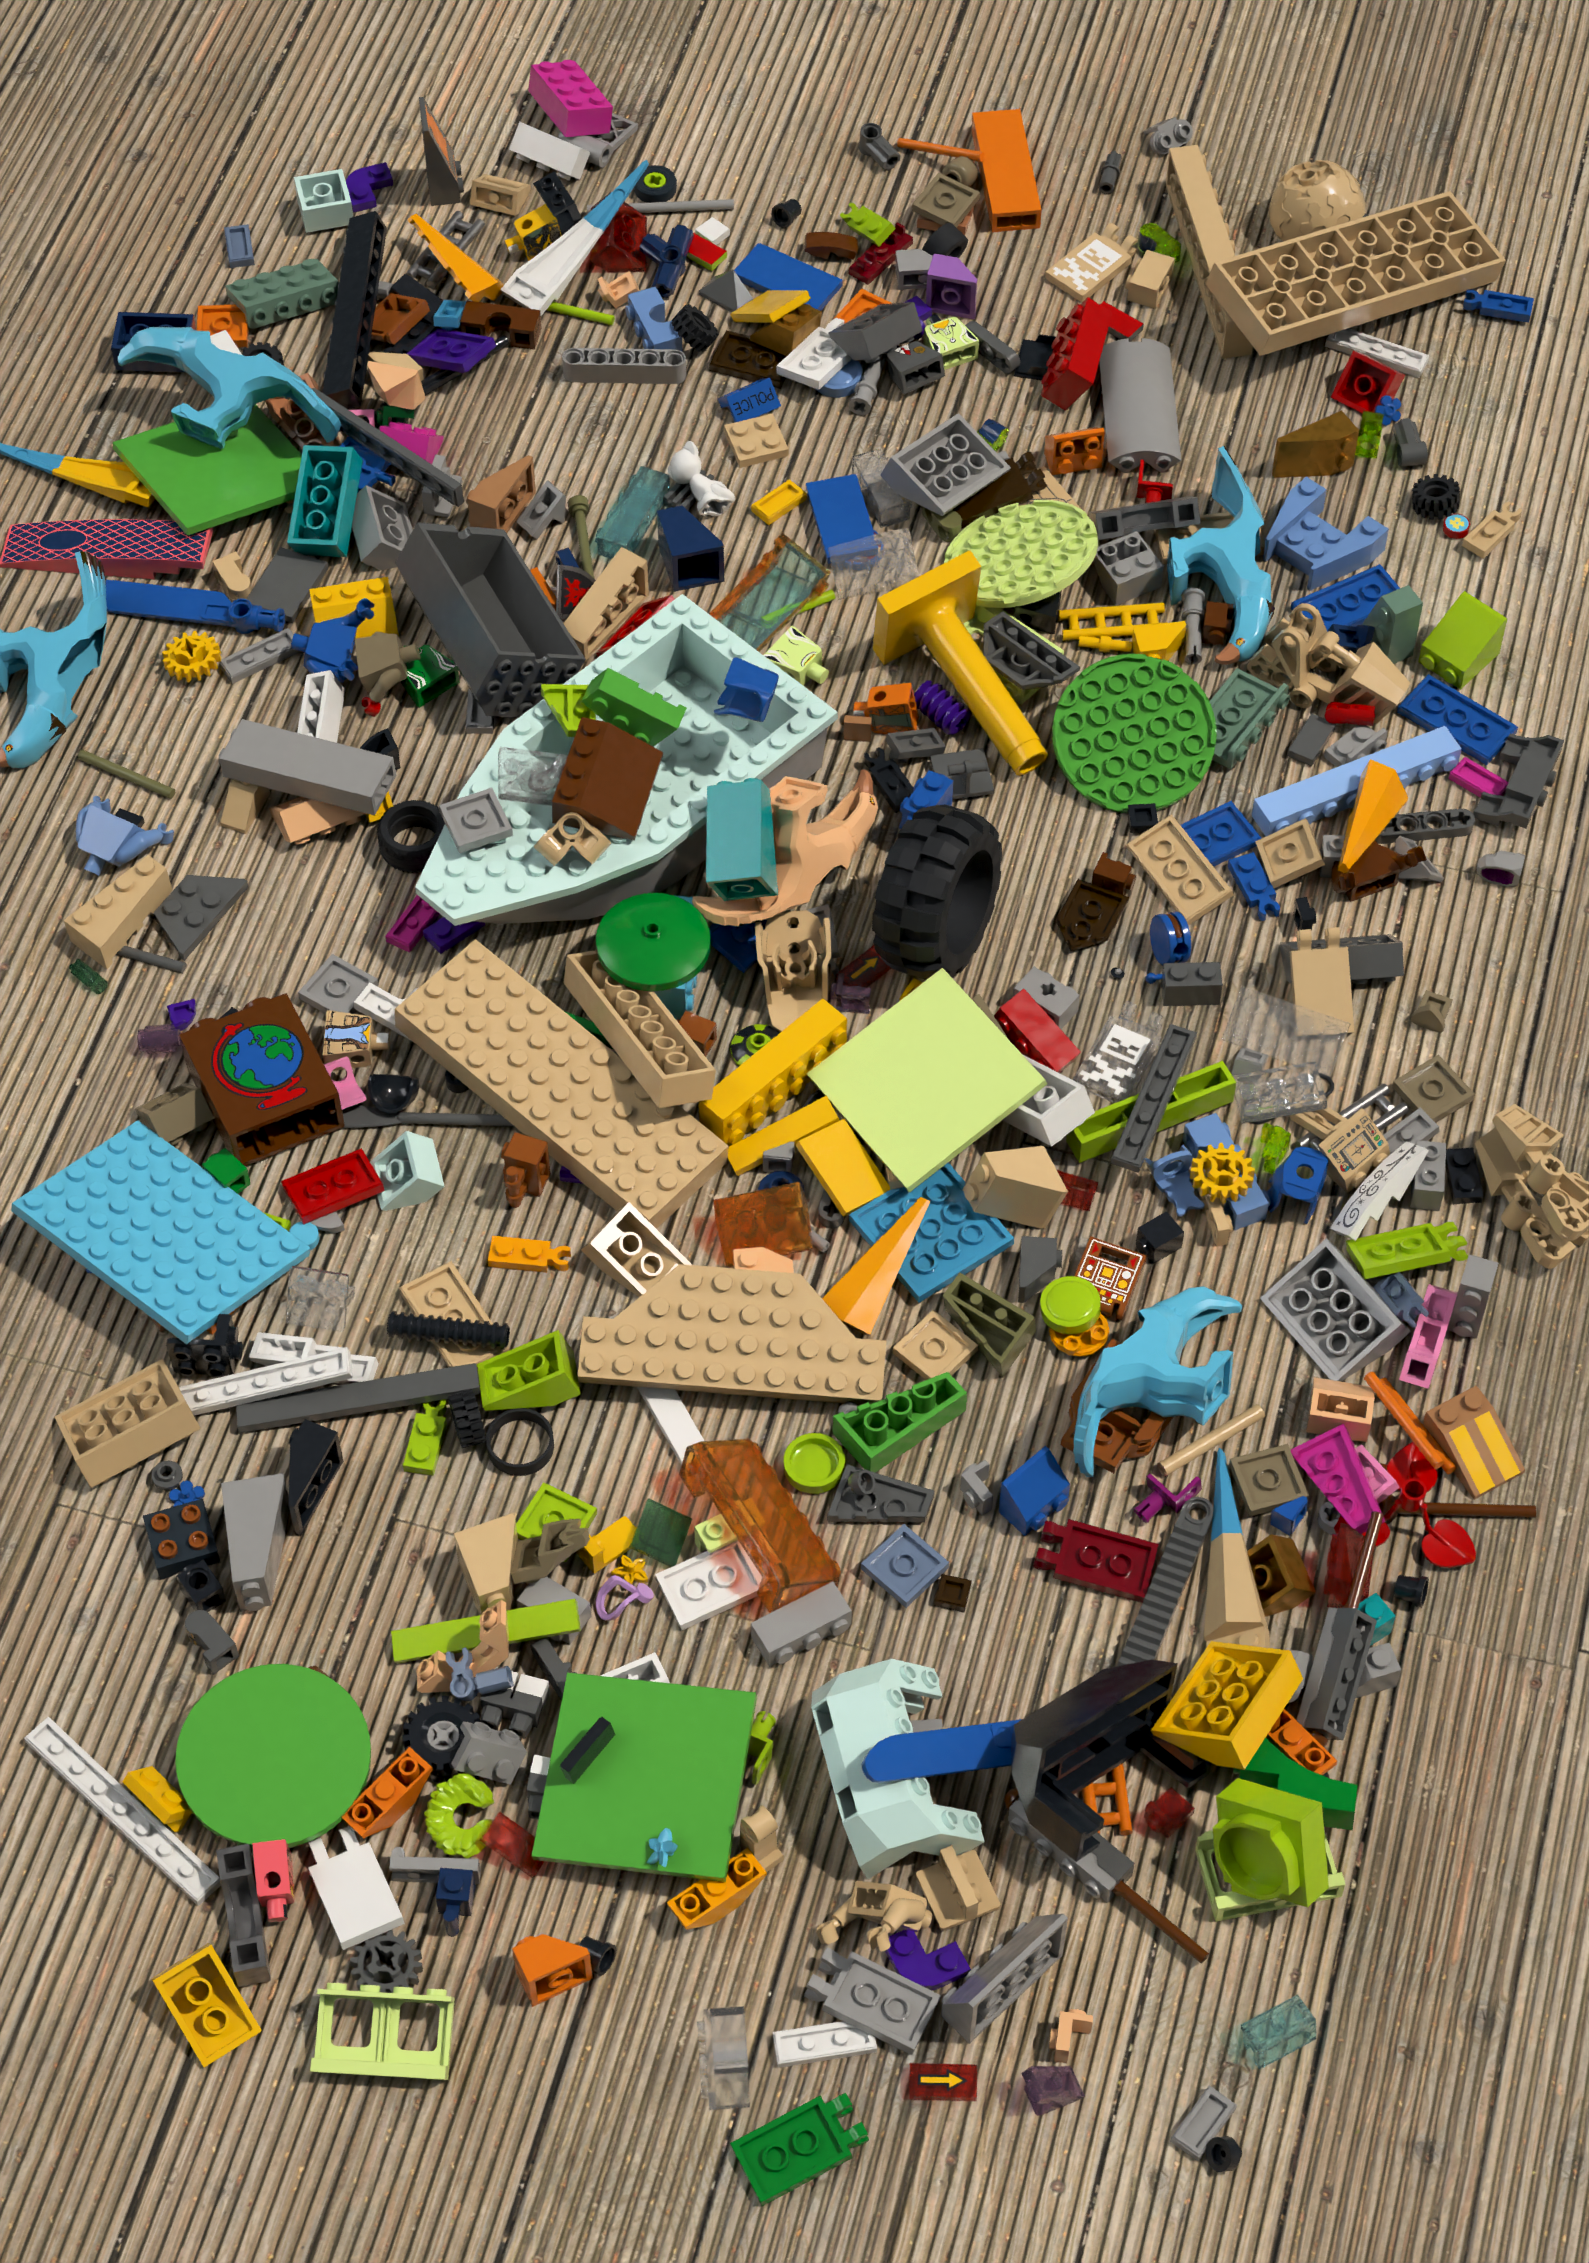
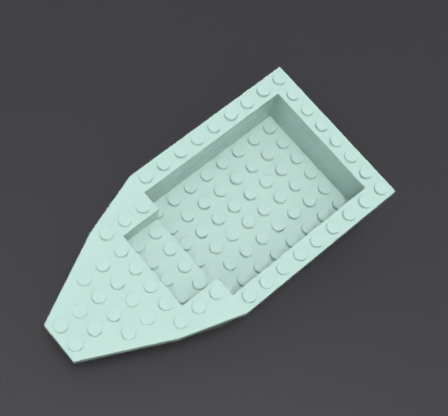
M682 594L562 684L589 685L592 679L607 668H610L639 683V688L652 695L657 692L663 695L662 700L676 707L681 704L687 708L678 729L654 746L663 752V758L635 841L603 834L612 844L594 864L587 861L573 845L555 866L533 847L555 825L552 823V800L574 737H567L546 701L542 699L502 730L457 798L493 788L512 827L513 836L459 853L445 824L415 886L416 894L454 926L471 921L508 924L590 919L605 915L614 905L626 898L644 893H660L683 878L706 859L707 786L717 785L720 781L737 783L744 782L747 778H757L762 780L770 789L785 776L803 780L808 779L822 768L828 726L838 719V712ZM735 657L779 675L774 696L763 722L730 714L715 715L714 710L725 706L718 705L717 701L727 687L724 685V681L732 659ZM596 715V720L603 721L598 715ZM563 826L565 831L571 834L579 830L578 828Z

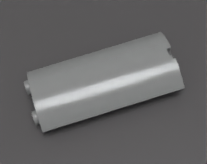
M1129 338L1104 345L1099 362L1108 462L1123 473H1128L1139 466L1140 460L1143 459L1144 462L1163 473L1181 461L1170 348L1161 342L1142 338L1141 342H1129Z

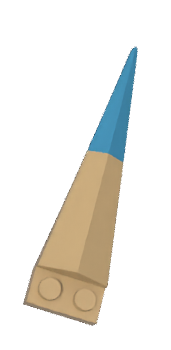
M1219 1448L1217 1452L1204 1626L1206 1648L1211 1641L1270 1648L1269 1629L1239 1521L1226 1456L1223 1450Z

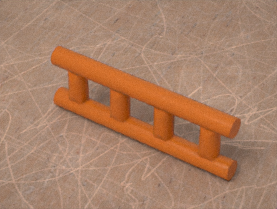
M1374 1372L1366 1374L1364 1380L1434 1469L1442 1467L1446 1474L1453 1473L1457 1468L1387 1378L1379 1379Z
M1122 1763L1111 1770L1113 1782H1093L1082 1789V1797L1086 1805L1104 1818L1103 1826L1119 1825L1120 1835L1126 1836L1132 1834L1133 1831ZM1115 1795L1117 1812L1098 1813L1095 1796Z

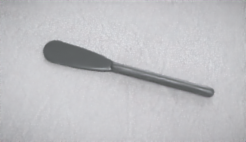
M353 1105L342 1110L345 1123L343 1128L380 1127L399 1123L514 1126L502 1115L385 1113L376 1107Z

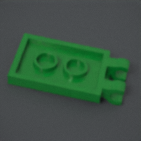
M846 2093L839 2095L826 2104L820 2095L730 2143L761 2206L852 2159L849 2148L858 2147L869 2141L868 2133L862 2122L844 2131L838 2118L854 2111L853 2105Z

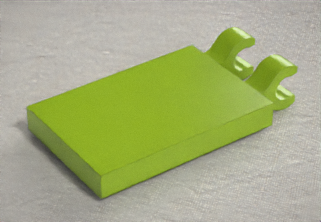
M1446 1222L1436 1227L1431 1223L1357 1238L1356 1241L1352 1239L1346 1240V1250L1364 1279L1449 1262L1451 1257L1456 1261L1468 1259L1465 1250L1457 1251L1459 1247L1467 1245L1463 1236L1455 1237L1454 1235L1447 1237L1449 1233L1458 1231L1454 1222Z

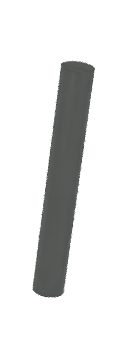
M124 946L116 954L182 974L187 967L185 962L129 946Z

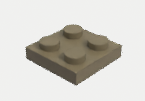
M938 172L914 201L912 211L940 225L952 223L957 228L980 200V192Z
M1439 1054L1393 1081L1392 1088L1413 1111L1421 1107L1435 1123L1472 1102L1475 1093Z
M1288 1444L1234 1457L1229 1461L1230 1469L1249 1517L1270 1512L1274 1508L1301 1496L1307 1497V1500L1309 1498Z

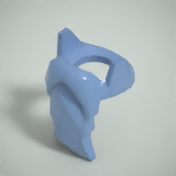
M1184 1145L1180 1147V1151L1164 1156L1153 1162L1145 1158V1163L1155 1179L1156 1186L1161 1192H1165L1168 1201L1174 1204L1178 1216L1185 1215L1191 1209H1203L1205 1207L1204 1202L1194 1194V1188L1192 1187L1188 1171L1192 1164L1193 1156Z

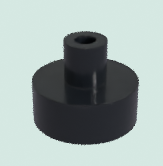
M1214 2137L1209 2141L1206 2148V2158L1214 2171H1233L1239 2165L1242 2150L1232 2137Z

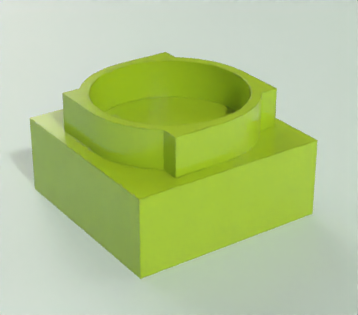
M1237 1778L1216 1796L1218 1823L1212 1827L1214 1851L1217 1863L1223 1873V1879L1225 1882L1231 1883L1232 1892L1258 1900L1278 1898L1308 1908L1329 1888L1321 1802Z

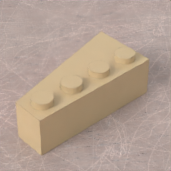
M145 856L64 920L70 941L105 969H108L113 963L112 958L124 946H127L126 941L134 932H139L144 926V919L148 915H152L173 890L167 869L151 856Z

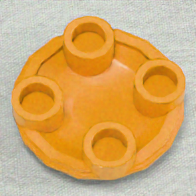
M1100 1312L1097 1322L1090 1329L1082 1333L1062 1334L1051 1328L1049 1333L1053 1344L1058 1350L1068 1355L1081 1357L1091 1355L1104 1346L1108 1340L1109 1326L1107 1319Z

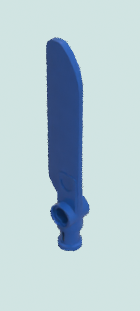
M106 579L107 612L228 626L234 627L241 634L260 630L261 627L274 629L275 632H280L284 628L285 612L281 608L276 610L263 609L262 606L252 605L249 600L244 598L234 600L231 603L224 593L218 591Z
M1022 1719L889 1736L879 1741L865 1755L861 1764L862 1771L870 1781L883 1783L1011 1766L1014 1724Z

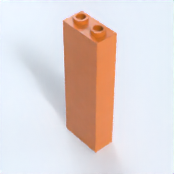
M1020 109L973 112L971 131L975 151H981L985 154L984 160L982 162L978 161L991 231L1002 232L1040 228L1042 210Z

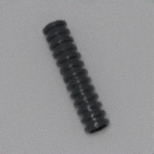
M392 1311L388 1317L387 1334L390 1338L398 1335L399 1339L407 1336L408 1340L416 1337L417 1341L425 1338L427 1342H431L432 1339H435L436 1343L444 1340L445 1344L453 1341L454 1345L462 1342L464 1346H468L471 1343L473 1347H477L480 1344L482 1348H486L489 1345L492 1349H496L498 1346L501 1350H505L509 1342L510 1327L507 1323H503L501 1326L498 1322H494L491 1325L489 1321H485L482 1324L480 1320H475L473 1323L470 1319H466L464 1322L461 1318H457L455 1321L452 1317L443 1319V1316L434 1318L433 1315L425 1317L424 1314L416 1316L415 1313L406 1315V1312L397 1314L396 1311Z

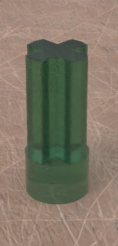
M76 959L75 963L70 964V973L94 993L101 994L107 988V980L81 959Z

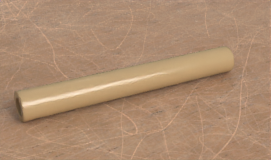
M1258 1404L1254 1405L1157 1464L1160 1472L1164 1476L1169 1475L1265 1417L1263 1409Z

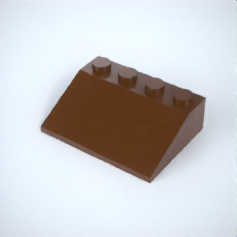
M582 717L552 800V823L556 824L563 815L574 812L581 815L602 834L635 841L663 758V752L609 722ZM568 818L564 821L563 826L580 829V824L576 819Z

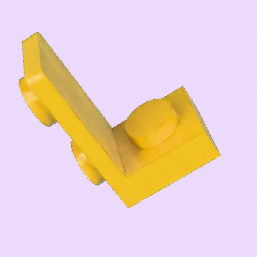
M623 1516L597 1535L591 1537L589 1534L590 1540L588 1544L576 1551V1553L595 1574L643 1540V1536L626 1516Z

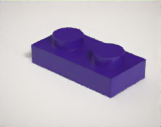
M443 917L424 929L423 935L442 954L484 927L485 923L471 921L454 926Z

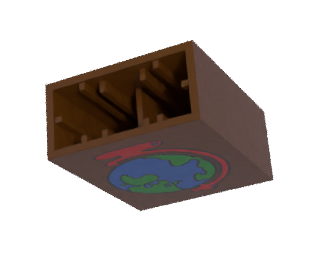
M287 993L272 999L267 997L256 998L246 1004L241 1011L220 1019H202L192 1025L189 1031L179 1034L187 1069L196 1087L200 1088L214 1116L212 1120L227 1150L244 1166L345 1127L339 1093Z

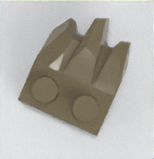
M580 1519L561 1520L544 1524L542 1535L539 1537L517 1541L511 1570L514 1584L521 1582L533 1583L540 1578H545L560 1563L570 1557L572 1553L588 1544L590 1540L588 1528H580Z

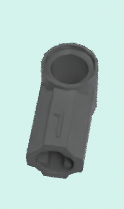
M866 123L861 127L860 152L871 156L887 171L895 168V165L900 161V154L882 136L881 127L875 123Z
M1404 418L1395 423L1393 433L1397 443L1398 465L1400 467L1426 465L1428 459L1427 446L1424 441L1420 440L1416 423L1411 421L1410 418Z

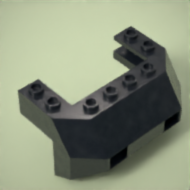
M1151 1659L1103 1669L1014 1724L1011 1739V1771L1029 1824L1074 1861H1079L1099 1847L1100 1842L1092 1835L1103 1829L1104 1818L1074 1794L1139 1752L1144 1753L1187 1788L1210 1774L1211 1762L1154 1736L1151 1732V1729L1170 1703L1178 1663Z

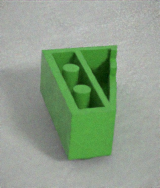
M607 668L592 679L581 702L603 721L613 724L653 747L678 729L687 709L681 704L676 707L662 700L663 695L657 692L652 695L639 688V683L610 668Z

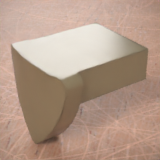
M1426 990L1418 1009L1411 1017V1022L1432 1031L1443 1032L1445 1019L1453 999Z

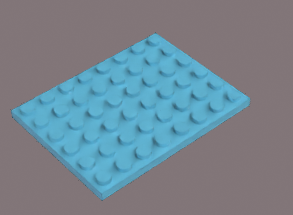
M138 1120L14 1201L11 1208L14 1214L185 1344H188L216 1324L219 1314L231 1313L306 1259L311 1249L229 1187L224 1188L205 1169Z

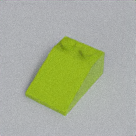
M559 1330L477 1364L482 1407L485 1411L555 1406L581 1395L574 1351Z

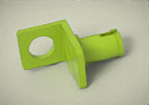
M759 1711L756 1715V1719L752 1724L748 1754L758 1757L752 1776V1784L755 1785L758 1784L772 1757L773 1740L768 1739L767 1736L775 1725L776 1719L772 1714L768 1713L766 1719L763 1720L766 1711Z

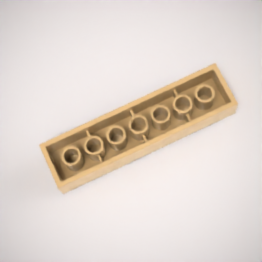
M597 950L567 955L564 985L658 1108H669L675 1105L697 1103L712 1099L716 1069L654 991L632 989L614 980L602 967L598 959Z

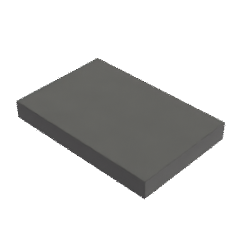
M280 547L247 597V600L252 605L262 606L263 609L267 610L281 608L285 612V621L294 623L310 598L309 589L316 588L328 570V562Z

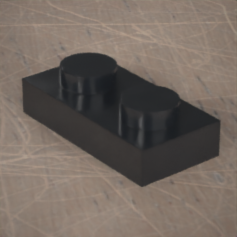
M1474 1148L1446 1149L1445 1168L1453 1205L1482 1203L1484 1196Z

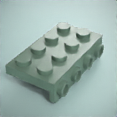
M307 259L301 264L283 266L277 271L259 273L256 277L246 280L238 279L232 284L225 286L227 296L245 314L247 325L251 329L335 305V300L338 296V280L318 259Z
M1236 668L1209 701L1214 712L1217 730L1212 760L1230 770L1238 761L1242 762L1247 755L1250 745H1255L1259 741L1263 729L1266 726L1270 727L1279 709L1284 710L1290 700V695H1288L1289 685L1283 683L1278 689Z

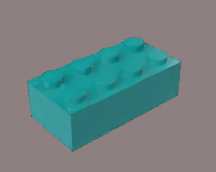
M303 446L287 544L295 552L308 556L347 557L363 459L353 447Z

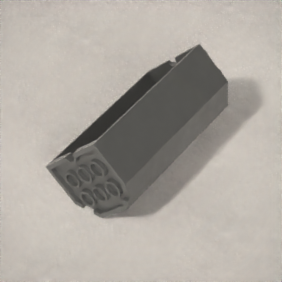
M416 523L395 564L407 587L486 716L520 717L544 699L541 695V684H564L579 672L586 658L504 529L467 526L465 530L458 532L454 525Z

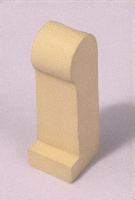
M761 1805L752 1816L741 1819L740 1845L741 1852L748 1847L764 1870L768 1872L784 1860V1855L777 1847L776 1830L778 1825L771 1813Z

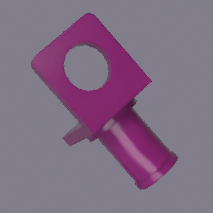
M1149 1473L1146 1476L1147 1486L1152 1492L1133 1510L1139 1518L1143 1516L1142 1521L1148 1523L1165 1505L1170 1506L1178 1513L1188 1499L1195 1497L1202 1490L1201 1479L1198 1476L1195 1477L1175 1496Z

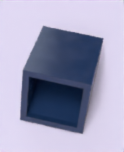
M683 506L657 510L658 547L673 591L725 582L724 545L722 541Z

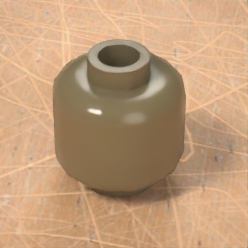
M960 156L945 165L942 174L970 187L977 180L978 170L971 159Z

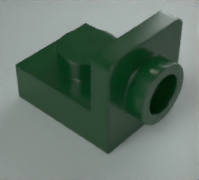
M381 405V411L377 410L376 426H388V417H392V422L407 423L408 418L414 419V410Z

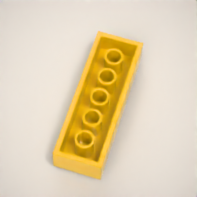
M822 998L713 1087L712 1099L699 1101V1122L729 1147L741 1141L745 1134L752 1129L758 1128L773 1111H779L790 1097L801 1093L806 1084L811 1081L807 1073L847 1042V1018Z

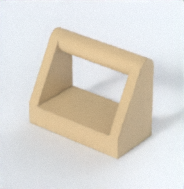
M483 174L472 181L470 205L516 216L519 214L531 191V185Z

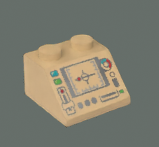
M1362 1108L1318 1145L1319 1151L1328 1159L1327 1175L1347 1194L1352 1189L1359 1188L1363 1181L1390 1155L1388 1142Z

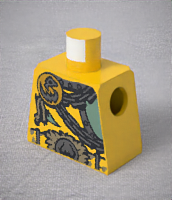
M544 204L515 220L514 226L517 235L504 240L509 254L523 249L527 260L530 261L562 235L556 217L552 215L547 205Z

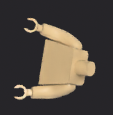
M856 1881L852 1896L832 1915L833 1919L817 1926L816 1933L821 1944H831L839 1939L835 1928L838 1926L843 1928L854 1919L860 1917L881 1924L882 1927L870 1929L867 1937L871 1950L879 1947L880 1951H885L891 1946L888 1933L893 1934L897 1929L919 1931L920 1928L926 1929L931 1923L932 1913L926 1909V1898L892 1884Z

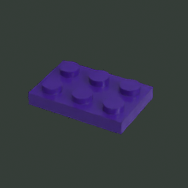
M437 328L407 354L421 366L466 373L478 361L485 358L496 347L493 337Z

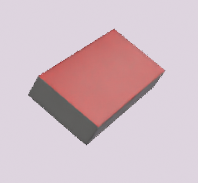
M1105 301L1100 304L1112 312L1108 333L1120 340L1129 338V342H1131L1143 331L1144 324Z

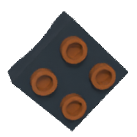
M203 1499L143 1515L160 1580L169 1578L182 1571L186 1566L197 1564L202 1560L207 1565L221 1562Z

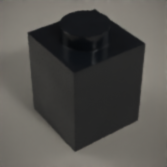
M1166 1211L1138 1227L1136 1247L1139 1253L1146 1255L1154 1264L1182 1248L1184 1231Z

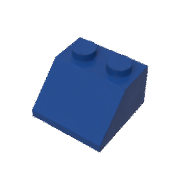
M1047 1446L1039 1450L1001 1483L999 1513L1024 1536L1032 1530H1039L1051 1513L1061 1511L1069 1502L1070 1483Z

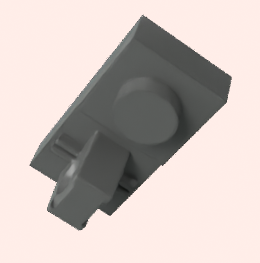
M935 728L888 733L886 742L891 749L889 758L894 759L896 763H907L909 758L943 754L946 748Z

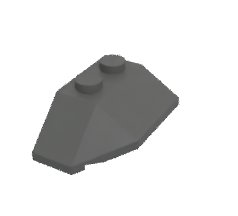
M1005 612L999 613L984 623V656L995 671L1021 690L1040 689L1060 684L1080 671V666Z

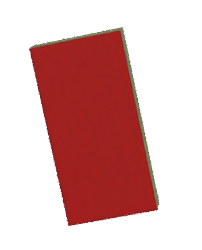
M693 233L694 237L687 258L713 271L727 258V251Z

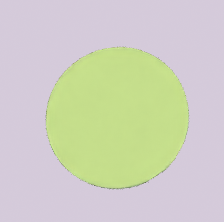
M1034 500L1033 504L1019 506V503H1014L999 508V513L987 518L981 516L966 526L948 546L944 555V563L971 550L982 566L976 606L987 608L1022 606L1052 596L1076 581L1088 569L1095 558L1098 549V534L1094 522L1087 516V513L1072 504L1055 500Z

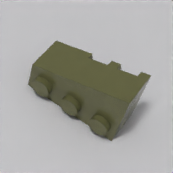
M960 1272L943 1294L945 1310L965 1334L978 1344V1349L997 1372L1004 1377L1035 1334V1317Z

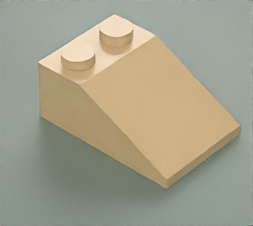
M630 1203L619 1209L581 1249L601 1271L638 1297L643 1295L677 1265H692Z

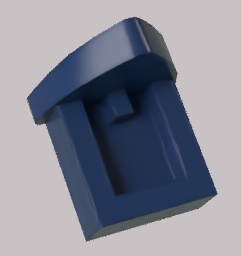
M1332 624L1328 631L1338 635L1339 641L1337 644L1347 651L1351 650L1356 654L1359 648L1371 643L1375 627L1369 625L1353 627Z

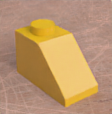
M1179 621L1134 627L1132 633L1133 653L1145 654L1149 657L1169 661L1184 643L1186 622Z

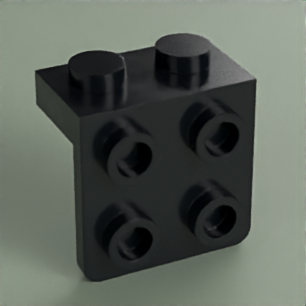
M219 1314L214 1340L193 1339L188 1344H185L179 1338H168L166 1347L173 1371L183 1376L201 1374L215 1378L234 1374L236 1361L242 1358L243 1344L238 1342V1326H234L231 1314Z

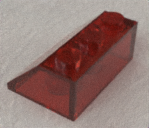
M607 194L604 198H602L599 202L592 206L591 210H593L599 203H601L609 194ZM624 201L590 251V260L608 273L646 271L647 256L640 251L639 246L647 235V217Z

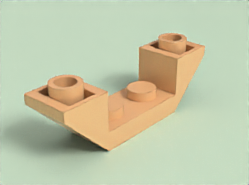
M500 1600L493 1607L487 1608L480 1616L481 1642L470 1651L473 1659L469 1669L473 1671L474 1677H476V1673L495 1669L509 1657L506 1602ZM438 1650L419 1664L416 1671L417 1691L421 1693L451 1692L450 1683L452 1681L451 1673L453 1668L446 1662V1655Z

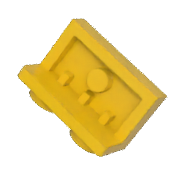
M153 1766L128 1772L122 1782L164 1824H167L174 1832L181 1831L192 1813L184 1797Z

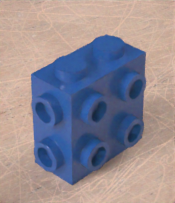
M931 770L926 773L923 779L919 778L911 796L905 797L900 806L902 819L899 829L903 827L907 820H912L913 814L921 808L944 804L952 806L953 780Z

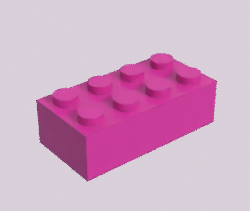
M563 60L556 63L545 61L540 64L531 65L528 91L565 137L610 133L613 106L576 61Z

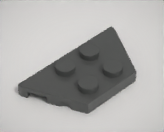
M186 875L155 910L154 917L156 922L165 931L166 937L170 943H173L182 960L185 961L247 890L248 882L245 879Z

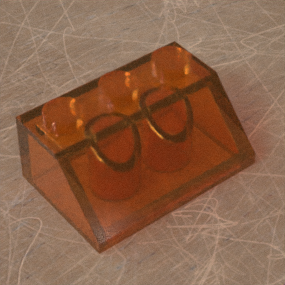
M800 1182L713 1200L716 1227L727 1267L734 1266L733 1249L764 1247L782 1256L813 1250L808 1203Z

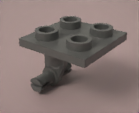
M984 748L930 756L933 772L943 774L953 780V799L994 794Z

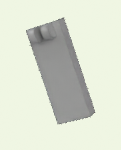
M395 1847L392 1850L389 1870L392 1871V1881L438 1883L440 1868L473 1870L475 1884H480L481 1869L479 1859L406 1857L402 1847Z

